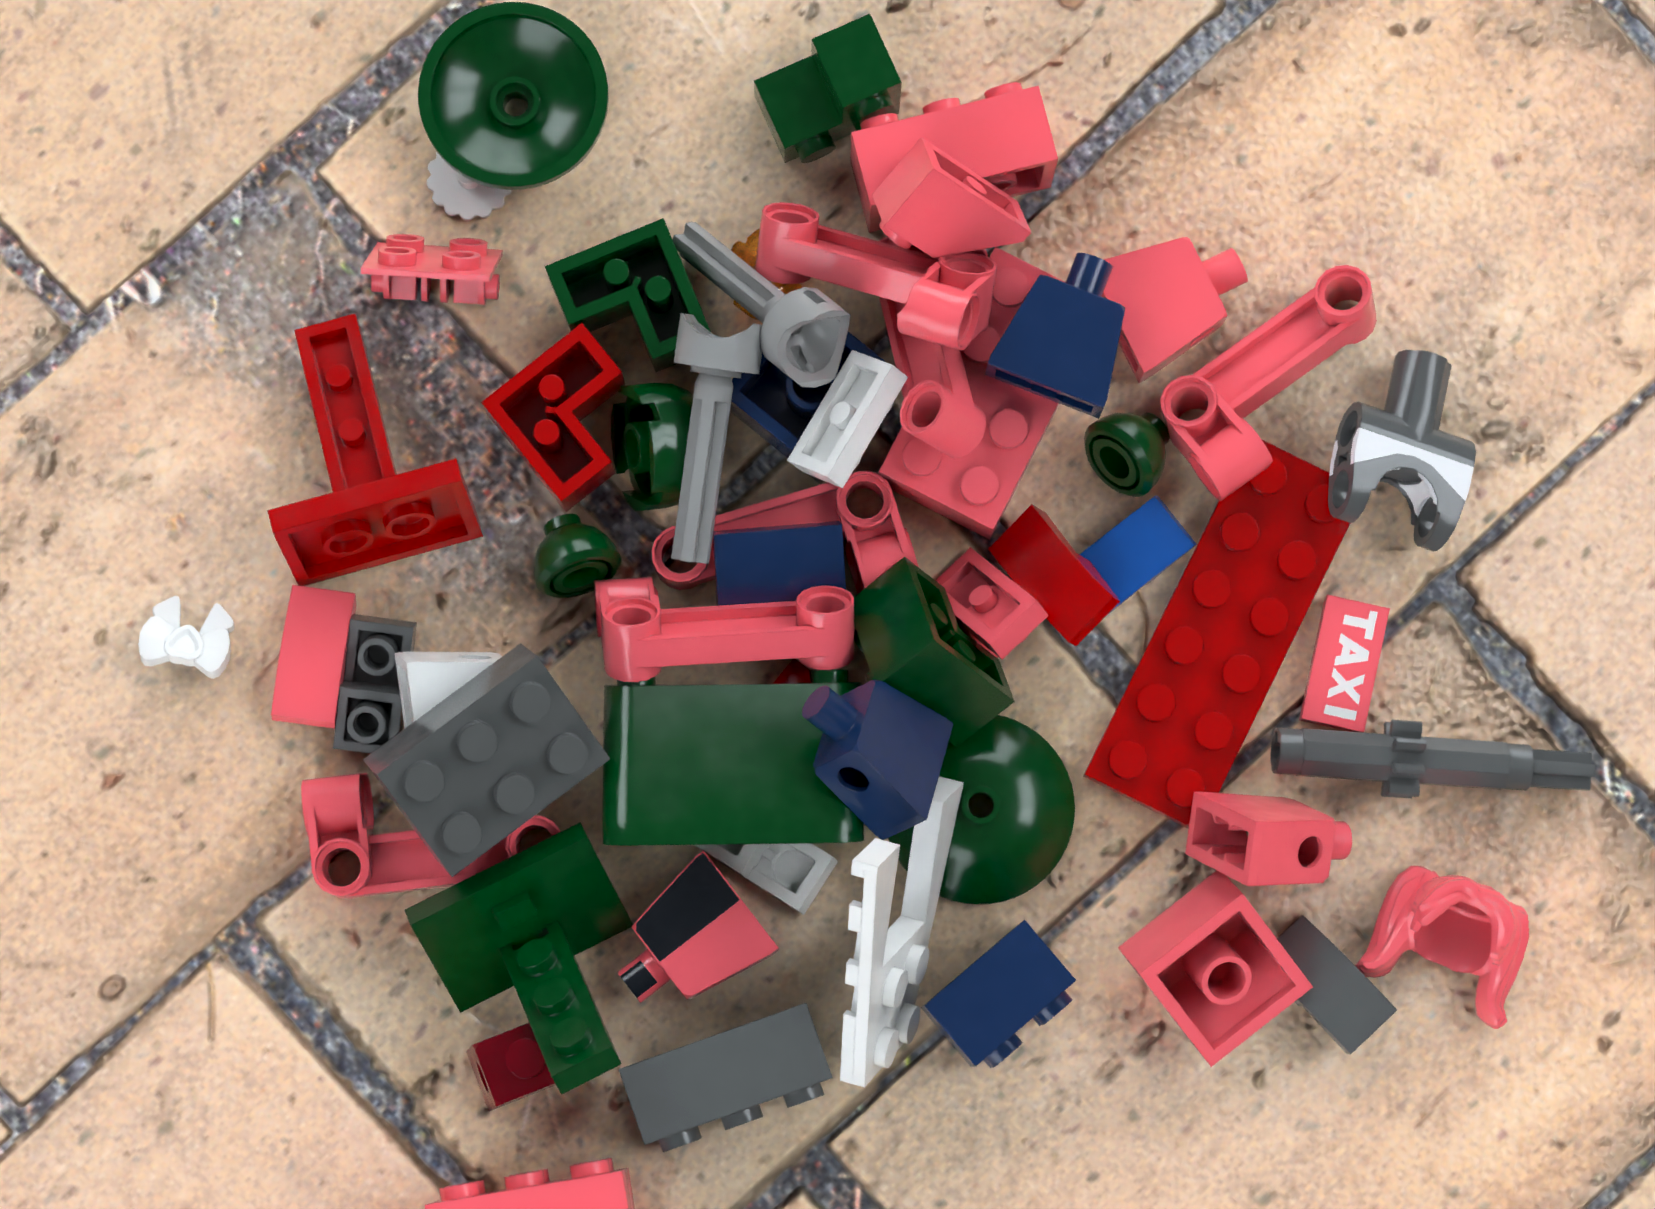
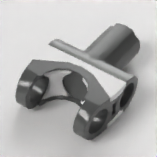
M1403 350L1398 352L1394 359L1384 410L1361 402H1354L1347 409L1337 431L1330 463L1328 507L1330 514L1334 518L1348 523L1355 522L1364 511L1371 490H1376L1379 482H1386L1399 489L1407 499L1411 510V525H1414V543L1418 547L1430 551H1438L1449 540L1459 521L1469 493L1476 449L1472 441L1439 430L1452 367L1445 357L1424 350Z

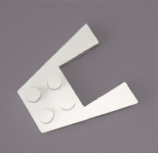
M939 776L928 818L926 821L914 826L901 916L889 928L900 844L875 838L852 860L851 875L864 878L862 902L852 900L849 904L848 930L858 933L854 959L849 958L846 963L845 984L854 986L851 1011L846 1010L843 1014L840 1081L865 1088L882 1067L889 1068L897 1050L904 1043L910 1044L914 1039L920 1020V1007L915 1006L919 984L924 978L928 965V944L964 782Z

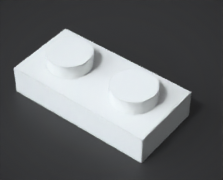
M852 350L787 461L806 474L843 488L853 470L859 464L863 453L886 414L892 408L908 376L892 364Z

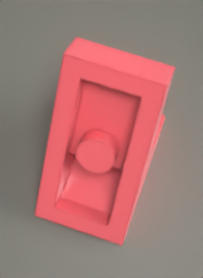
M971 547L935 580L945 588L959 628L1000 659H1004L1049 616L1033 596Z

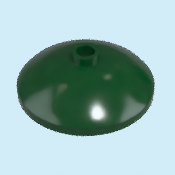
M503 2L491 4L471 11L456 20L438 37L431 47L422 66L419 78V112L425 132L436 152L452 169L462 176L484 186L497 189L523 190L535 188L553 182L569 173L587 157L595 146L605 125L608 112L609 91L606 72L600 55L592 41L574 22L562 14L531 3ZM519 98L527 102L528 108L520 116H511L505 111L506 104L512 99Z
M997 715L957 747L948 742L939 776L964 783L939 896L954 902L972 905L995 904L1016 898L1043 881L1056 867L1068 846L1075 817L1074 793L1068 772L1057 752L1041 735L1030 727L1005 716ZM976 794L987 795L993 803L992 813L984 818L974 816L968 807L969 799ZM914 826L888 838L889 842L900 844L898 861L906 871H908Z

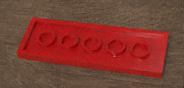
M1264 440L1262 441L1269 450L1273 462L1268 468L1225 499L1218 501L1083 777L1188 829L1194 792L1219 793L1350 523L1336 519L1330 514L1328 507L1329 472Z

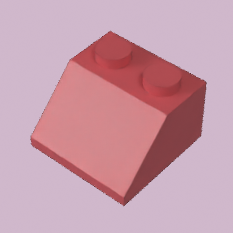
M1217 870L1118 947L1147 987L1211 1067L1313 988L1244 894L1225 874Z

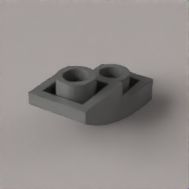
M354 614L351 617L344 681L339 687L333 749L371 754L402 731L404 720L395 653L414 652L417 622Z

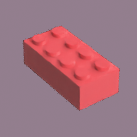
M997 247L994 248L989 257L995 261L997 270L988 327L973 338L966 349L960 350L973 403L981 408L986 416V428L983 438L970 454L962 458H951L906 432L901 427L878 472L879 475L888 481L893 491L989 540L1060 404L985 375L987 364L993 350L1039 275L1049 276L1065 283V281Z

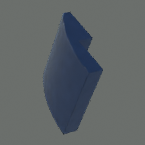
M840 521L713 531L716 606L796 601L797 596L803 590L821 585L836 586L846 590L843 531Z

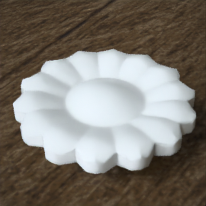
M437 152L436 159L428 164V170L431 174L427 179L428 189L433 192L432 199L437 206L444 207L445 213L448 216L460 215L465 221H470L476 216L482 219L487 218L492 210L503 207L504 197L512 192V190L484 186L462 176L452 169Z

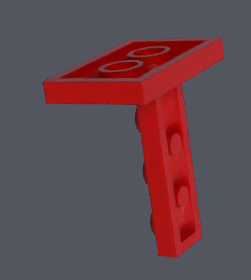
M356 313L294 330L333 491L332 493L267 510L273 535L298 586L310 585L483 537L478 514L456 458L401 474L396 473Z

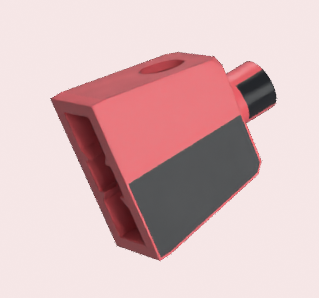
M703 850L695 856L632 925V929L648 949L617 973L640 1003L670 980L674 982L684 997L690 1000L771 957L779 951V948Z

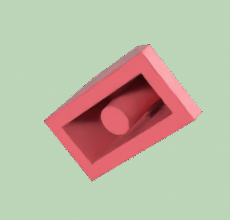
M922 137L872 194L882 220L879 226L884 234L898 246L909 249L911 245H914L932 258L1021 243L1031 234L1017 200Z

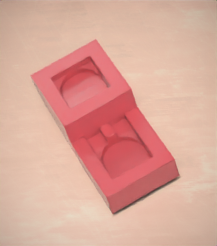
M292 585L271 711L273 721L335 729L339 687L344 681L349 624L357 607L355 593Z

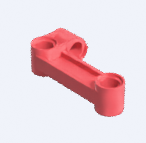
M779 202L766 205L762 209L755 270L772 282L798 284L810 280V278H815L906 304L897 314V327L901 334L962 351L967 348L973 338L988 327L997 265L989 257L973 252L932 258L926 254L819 225L818 212L812 208L796 203Z
M887 236L879 241L900 247ZM911 245V247L908 249L922 254H926L914 245ZM986 249L970 251L988 257ZM879 297L895 366L908 376L901 389L904 400L900 409V423L903 429L951 458H962L970 454L983 438L986 428V416L983 410L973 403L960 350L901 334L897 327V314L906 304Z
M1341 265L1326 270L1318 278L1315 287L1193 375L1181 376L1172 380L1164 388L1160 403L1170 439L1173 445L1191 464L1201 482L1219 501H1222L1260 474L1273 462L1272 456L1260 436L1243 418L1345 345L1356 344L1365 340L1373 332L1377 320L1372 286L1366 273L1359 268ZM1345 300L1358 302L1355 307L1348 310L1333 308L1337 303ZM1191 409L1206 411L1195 420L1186 421L1179 419L1185 412Z
M868 470L857 471L851 474L843 488L827 482L715 516L714 531L840 521L842 523L843 541H845V553L858 594L904 557L918 567L907 529L903 527L893 491L888 481L878 473ZM866 488L873 490L880 496L883 506L877 515L862 519L854 516L849 511L846 501L852 492ZM671 526L662 531L655 539L651 550L652 562L658 577L668 587L685 590L716 579L713 538L709 564L697 563L692 570L679 574L670 571L663 562L665 552L673 545L676 526Z
M652 577L594 581L597 635L601 637L604 669L607 675L615 680L622 682L646 681L658 675L662 667L798 658L800 663L809 668L833 670L848 665L854 659V597L844 588L827 585L810 587L803 590L797 596L796 601L660 609L658 590L653 585Z
M367 772L302 780L301 784L303 817L309 837L313 877L322 890L338 898L353 899L356 897L453 886L519 853L520 841L528 831L545 829L552 836L561 832L552 820L544 816L535 815L452 877L435 859L415 830L373 835L374 808ZM344 851L354 852L361 864L357 879L350 885L336 886L329 876L331 860L338 853Z

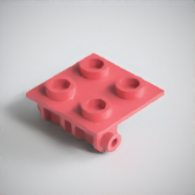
M393 234L386 237V243L377 242L361 266V274L371 275V291L382 292L384 299L416 300L418 278H421V301L429 302L433 278L440 279L441 303H448L450 280H454L453 303L485 305L487 299L498 300L500 275L494 274L503 256V250L487 249L488 242L476 238H455L449 241V246L424 245V237Z

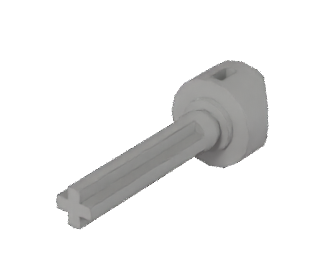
M696 222L686 223L684 233L674 235L672 240L683 259L763 323L760 330V348L766 359L802 387L816 388L836 378L851 315L817 288L803 287L784 294Z
M680 313L674 363L691 365L690 371L697 372L699 375L695 381L671 559L709 564L733 392L731 377L741 378L742 373L759 374L762 357L760 330L763 324L753 323L747 330L733 336L720 337L712 334L702 326L694 315Z

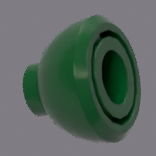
M1115 413L1102 417L1089 425L1084 436L1085 451L1091 467L1106 485L1119 493L1140 497L1146 495L1156 485L1163 472L1166 459L1165 445L1169 442L1170 435L1164 422L1152 413H1144L1141 416L1131 413Z
M563 514L549 520L544 525L543 530L546 537L540 543L536 552L534 578L537 589L543 594L556 598L576 597L594 591L595 580L612 579L619 569L622 559L615 544L606 534L593 526L582 524L580 517L576 514Z

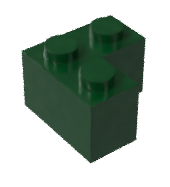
M867 14L812 38L811 56L754 80V95L784 162L787 163L799 157L802 163H809L835 150V141L851 135V132L862 130L860 124L863 121L882 114H899L902 82L871 14Z
M664 218L545 266L549 281L570 332L581 323L584 324L589 332H592L632 315L655 372L678 364L674 363L680 313L694 315L697 321L710 331Z
M906 557L902 558L854 597V624L856 627L854 630V641L865 655L870 669L866 674L867 681H883L953 723L949 742L954 746H959L1015 702L999 659L959 629L945 588Z

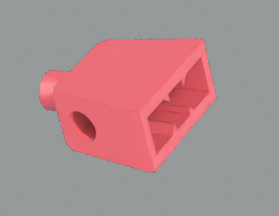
M1181 237L1104 259L1113 266L1102 297L1125 307L1119 345L1138 383L1149 379L1223 325L1228 315L1219 295L1248 282L1245 268L1233 248L1227 249L1205 261H1201L1191 240L1188 237Z
M1194 792L1185 854L1246 886L1323 883L1329 877L1331 860H1343L1348 857L1351 851L1352 833L1346 822L1334 821L1333 817L1294 799L1213 792Z

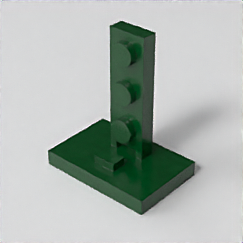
M581 822L405 909L410 926L460 1013L513 986L515 987L548 1070L561 1095L622 1064L575 955L631 928L633 923Z

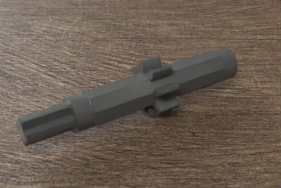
M1392 719L1391 722L1384 723V734L1277 727L1274 730L1271 742L1270 759L1271 769L1274 774L1382 782V797L1411 799L1412 797H1419L1420 784L1526 791L1529 787L1589 791L1591 789V778L1595 777V764H1592V753L1532 749L1530 745L1507 742L1422 737V721Z

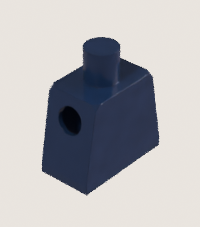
M1077 253L1065 283L1049 276L1039 275L993 350L985 375L1099 419L1108 398L1125 313L1124 306L1102 297L1113 266L1096 256Z
M871 680L841 696L826 685L817 688L808 697L802 709L803 718L823 732L813 763L815 774L881 840L926 821L953 723L880 680Z

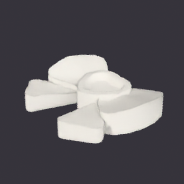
M173 596L156 604L152 609L153 617L148 619L140 631L138 645L141 662L145 666H155L170 661L174 664L195 666L212 679L219 677L226 669L230 660L231 645L229 633L234 630L233 619L218 603L214 604L200 632H198L191 625L180 627L181 604L178 596Z

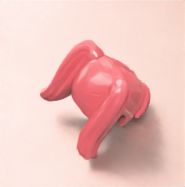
M1410 866L1400 873L1389 887L1379 911L1367 951L1355 966L1366 977H1382L1390 973L1404 952L1413 950L1425 959L1443 965L1455 972L1478 975L1479 979L1475 998L1477 1016L1491 1028L1499 1029L1507 1022L1504 1010L1505 1000L1516 979L1528 944V914L1522 906L1508 901L1491 886L1479 884L1465 876L1446 875L1439 877L1435 871H1430L1423 866Z

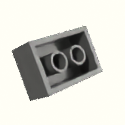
M520 643L364 758L363 761L435 859L453 877L610 760V757L539 657Z
M807 1003L619 1069L644 1145L659 1140L662 1152L701 1139L702 1136L698 1126L721 1118L724 1129L728 1130L763 1117L759 1104L783 1096L786 1106L789 1108L823 1096L824 1092L820 1082L833 1078Z

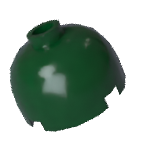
M669 383L621 386L618 392L627 396L625 403L613 404L611 442L616 474L625 473L629 469L630 481L634 490L622 491L624 497L635 511L661 509L679 505L693 395L687 389Z

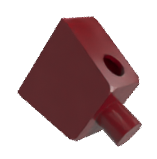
M530 1023L478 1042L466 1051L488 1111L495 1110L556 1085L548 1070Z

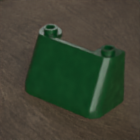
M810 670V683L663 685L656 684L655 677L640 682H622L617 680V685H604L603 749L610 757V760L603 764V844L638 846L849 843L864 841V823L815 774L813 763L823 732L802 716V709L806 700L817 688L826 685L841 696L861 686V682H848V670Z

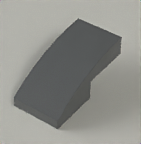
M1301 915L1277 937L1278 941L1313 986L1295 1003L1298 1006H1303L1346 1054H1352L1397 1011L1370 980L1305 916Z

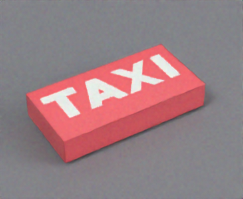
M1332 595L1325 597L1299 721L1349 732L1364 733L1390 608Z

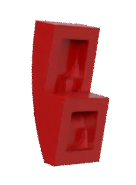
M1033 504L989 548V551L1010 578L1040 603L1049 615L1046 619L1074 646H1077L1120 602L1093 564L1076 553L1047 513Z

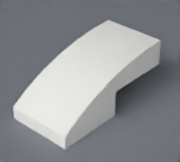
M812 843L695 845L803 915L838 862L833 856Z

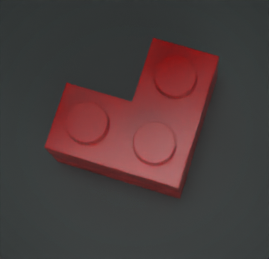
M581 323L481 403L489 418L565 512L569 511L615 474L612 461L580 421L617 393L621 386L626 384L622 371L584 324Z

